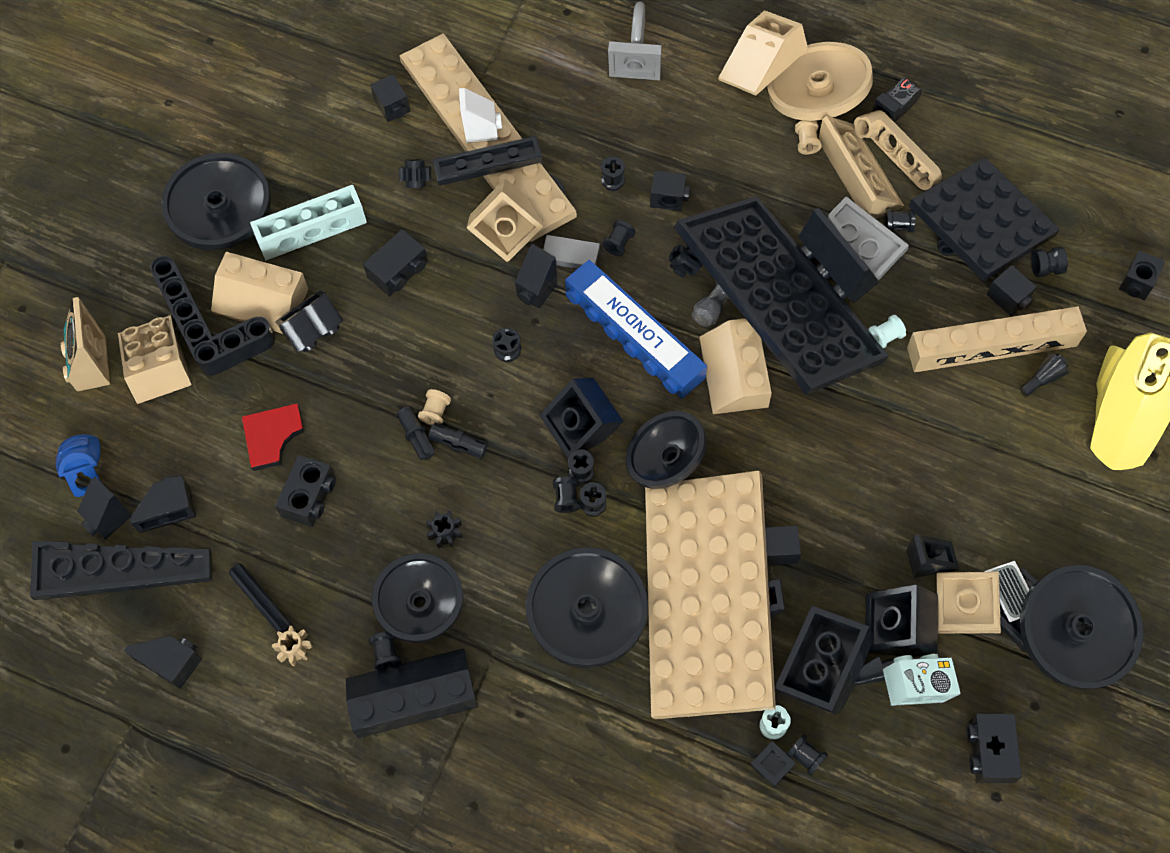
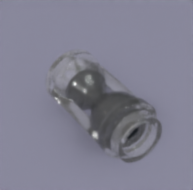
M717 282L712 293L702 298L693 307L692 317L704 327H709L718 321V317L722 312V306L729 299Z

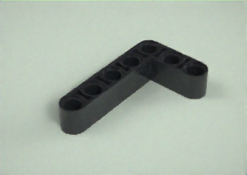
M160 256L153 260L150 267L151 272L195 361L204 374L211 376L219 374L267 351L274 345L275 335L269 322L265 318L258 316L212 336L173 259L168 256ZM259 332H264L262 335L256 336ZM202 334L201 337L194 339L197 335ZM234 344H239L237 347L231 348ZM213 356L212 359L205 361L207 357Z

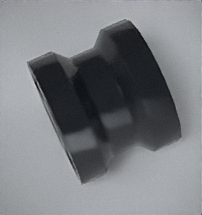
M501 328L495 332L492 342L497 359L502 362L516 360L521 354L520 337L517 331L512 328Z

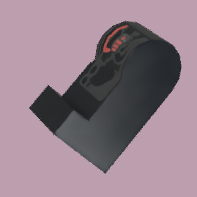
M904 77L894 88L876 98L873 112L877 110L882 111L884 108L890 113L888 117L895 123L917 102L922 90Z

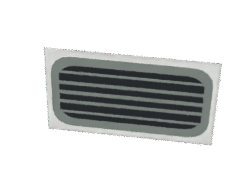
M1012 561L984 571L999 572L1000 604L1009 622L1020 619L1022 605L1029 592V588L1016 562Z

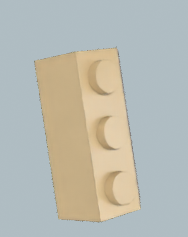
M226 252L215 274L211 312L212 314L240 322L256 316L263 317L269 322L272 331L282 333L275 321L303 302L308 286L301 272Z
M746 319L729 320L700 336L703 362L707 365L706 380L712 414L768 408L772 392L762 341Z

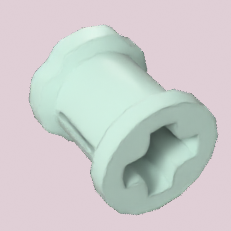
M896 315L890 316L888 321L880 326L873 325L868 330L883 349L888 342L896 338L902 339L906 336V328L901 319Z
M776 705V709L764 711L760 721V730L766 738L777 740L785 735L790 725V716L786 709ZM773 717L778 718L779 725L777 728L771 727Z

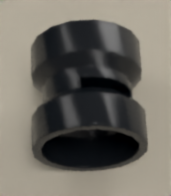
M1055 247L1050 251L1043 249L1034 250L1031 254V267L1034 276L1044 277L1048 273L1055 275L1065 274L1068 268L1065 249L1063 247Z

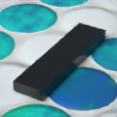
M537 136L433 159L439 186L543 162Z

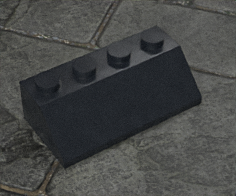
M464 648L346 678V702L352 731L358 739L478 708Z

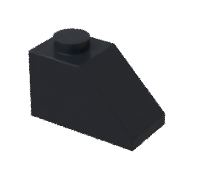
M534 244L530 246L515 281L517 296L523 303L527 305L532 304L540 308L558 285L556 257Z
M182 475L168 476L162 479L161 482L154 483L130 517L131 524L139 533L196 517L190 486Z
M96 477L90 481L77 511L85 519L81 525L92 536L98 532L105 540L132 516Z
M172 636L128 645L124 650L132 659L179 689L182 688L202 660L195 652L198 647L184 637L178 641Z

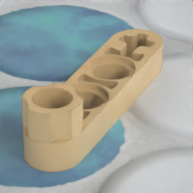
M877 110L855 119L856 135L861 139L865 137L871 138L920 189L928 190L941 182L942 174L939 167L883 111ZM890 134L896 138L897 144L895 148L889 142ZM907 152H910L914 157L913 165L907 162Z

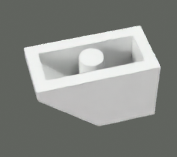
M459 88L460 111L466 143L498 140L497 129H502L501 113L495 112L494 102L468 89Z

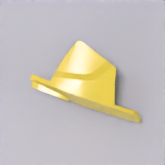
M1155 333L1136 336L1126 350L1117 346H1110L1096 383L1098 391L1096 418L1090 449L1100 461L1112 470H1124L1142 466L1170 422V338ZM1160 348L1168 350L1164 356L1156 355L1157 350ZM1152 372L1155 373L1156 380L1154 382H1145L1147 376H1150Z

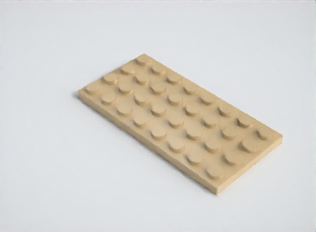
M760 471L684 480L662 489L645 487L651 717L654 719L776 709L762 474Z

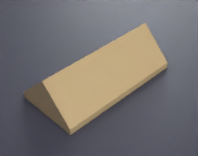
M826 115L822 119L818 139L821 141L824 152L855 204L875 219L884 216L885 209L890 208L892 211H898L903 208L902 201L863 138L861 139L856 135L855 125Z

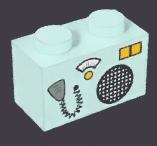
M930 654L919 659H912L911 655H905L893 659L894 663L883 669L891 706L941 703L961 694L952 658H939L938 654Z

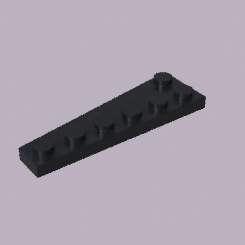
M32 541L30 597L33 600L212 581V552L209 549L172 547L164 549L152 546L134 548L127 547L126 545H115L114 547L86 543V545H72L69 542Z

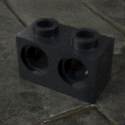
M298 455L275 505L280 516L313 527L316 519H320L324 512V501L327 494L332 493L336 484V477L331 466ZM312 476H320L316 482L308 483ZM309 501L306 507L302 509L296 508L300 502Z

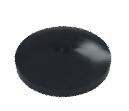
M230 153L207 154L187 162L171 176L162 195L163 216L172 233L185 244L203 250L227 249L248 240L254 235L250 222L268 216L271 206L270 189L262 171L250 160Z
M576 548L553 557L537 572L527 594L526 613L533 637L548 655L561 663L573 667L594 668L615 662L635 646L645 628L648 601L641 578L635 569L623 558L603 549Z
M1086 565L1065 566L1041 577L1030 588L1024 599L1020 615V630L1023 644L1034 664L1053 681L1074 689L1085 690L1105 687L1124 677L1136 663L1143 644L1142 617L1131 593L1111 574Z

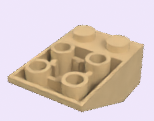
M764 10L747 25L719 75V81L756 96L808 50L802 24Z
M171 315L164 318H155L149 323L138 327H129L123 332L118 333L124 379L137 404L192 385L187 363Z

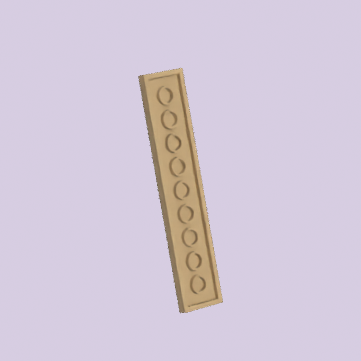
M444 33L400 55V61L465 152L522 139ZM459 88L468 89L494 102L495 112L501 113L502 129H497L498 140L466 143L460 111ZM541 163L484 176L493 190L506 178L527 197L544 224V227L530 240L531 242L577 217L576 210Z

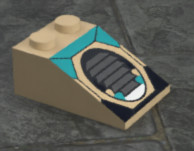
M79 297L73 298L63 330L64 341L61 342L62 354L66 358V366H63L64 378L67 383L70 382L76 391L110 385L106 336Z

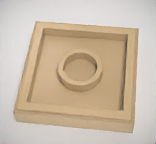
M999 572L937 573L938 634L1001 633Z

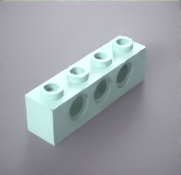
M353 185L250 222L265 260L367 223L362 205Z

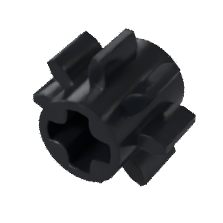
M423 159L405 160V166L399 168V181H405L406 188L426 187L425 181H430L431 166H425V160Z
M681 244L675 246L669 255V261L671 262L669 267L682 278H684L686 273L691 276L695 275L702 267V263L688 245L686 247Z
M450 510L446 514H439L436 511V517L433 521H426L427 527L432 530L427 533L428 540L436 538L438 548L442 544H449V546L454 547L453 541L456 537L462 538L461 531L456 529L462 525L460 518L453 520Z

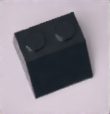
M594 377L572 379L540 414V417L567 458L575 450L587 451L605 441L624 422Z
M919 585L866 593L865 625L870 627L874 637L869 653L893 656L911 655L912 657L937 654L938 594Z

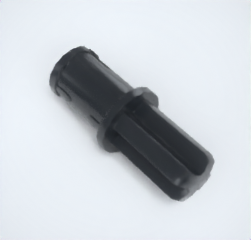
M404 407L397 412L396 416L406 432V440L411 442L419 459L426 461L435 454L425 434L427 430L425 426H421L413 411V407Z

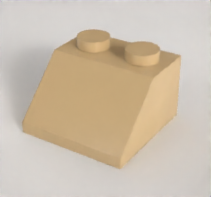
M506 178L470 214L467 224L469 231L507 262L544 227L543 222L527 197Z

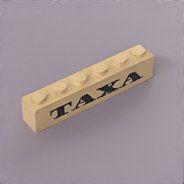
M1079 306L913 332L907 350L913 371L920 372L1077 347L1087 330Z

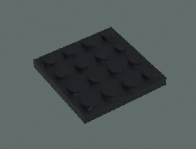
M986 157L914 197L908 205L982 281L1049 241L1060 230Z

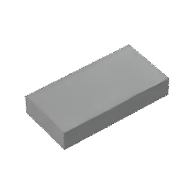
M547 235L543 250L556 257V265L578 269L589 259L596 265L600 243Z

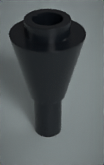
M1048 353L1032 376L1033 378L1020 388L1021 393L1028 397L1040 386L1068 375L1067 367H1069L1067 360L1060 354Z

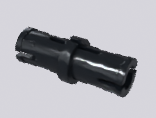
M434 422L428 436L430 440L451 447V450L454 452H465L480 460L484 457L488 447V442L466 435L463 430L459 429L456 431L437 422Z

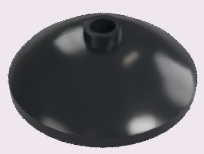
M683 411L665 412L647 421L634 434L628 445L626 466L631 477L638 484L651 489L667 488L687 478L697 468L706 450L707 437L703 425L696 417Z
M424 553L405 555L391 562L378 576L372 593V606L380 625L390 635L407 642H425L445 633L457 620L463 604V589L455 570L441 558ZM418 600L426 601L425 605L420 608L416 607L415 603Z

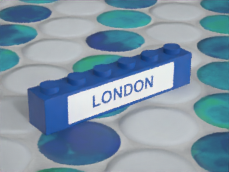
M590 259L565 279L567 298L573 304H579L591 321H597L604 327L605 333L612 340L617 339L629 356L632 358L637 357L650 375H656L662 380L668 392L671 394L676 393L683 399L706 378L707 365Z

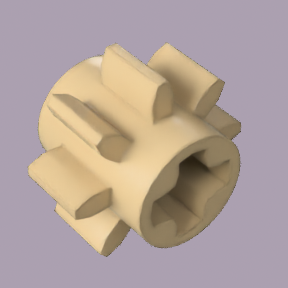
M290 626L289 631L284 633L277 632L279 636L278 643L272 644V647L275 651H281L277 656L280 662L288 658L291 665L295 666L296 661L308 659L305 655L306 650L312 648V644L310 641H303L308 635L304 629L296 633L293 626Z

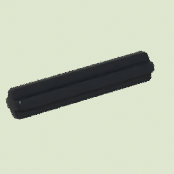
M240 563L231 568L229 575L272 627L281 633L289 631V627L293 626L292 623L246 568Z

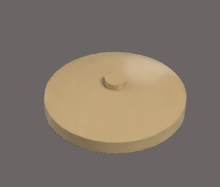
M839 42L815 43L807 45L808 50L767 85L770 101L780 113L799 120H822L826 115L830 117L841 115L853 109L864 100L873 83L872 66L865 53L854 46Z

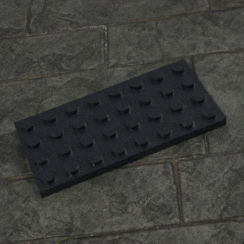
M758 196L680 219L675 224L674 229L805 395L882 364L889 357Z

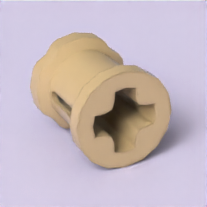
M802 120L795 125V132L799 135L800 141L798 144L799 153L809 155L821 149V141L817 138L816 132L819 128L817 121Z
M428 390L426 393V404L423 411L419 412L418 419L431 426L434 422L442 425V415L446 405L450 404L451 398L441 391Z

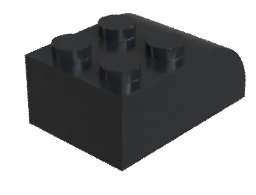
M811 606L776 683L775 690L832 714H838L845 706L873 644L874 637L870 627Z

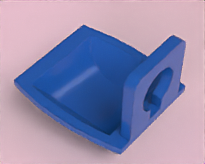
M82 434L72 436L64 440L58 448L56 456L57 473L59 477L65 476L75 497L84 496L87 487H80L75 483V480L78 478L77 473L83 472L85 476H89L91 479L96 477L100 481L94 466L98 465L101 446L98 438L93 435Z

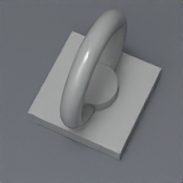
M641 1L637 2L634 6L631 43L609 41V77L660 80L662 45L643 44L645 5Z

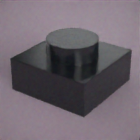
M772 741L750 766L774 788L796 763Z

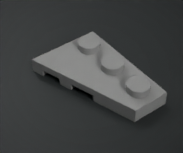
M845 197L828 215L829 221L866 263L878 281L908 250L909 245L848 197Z

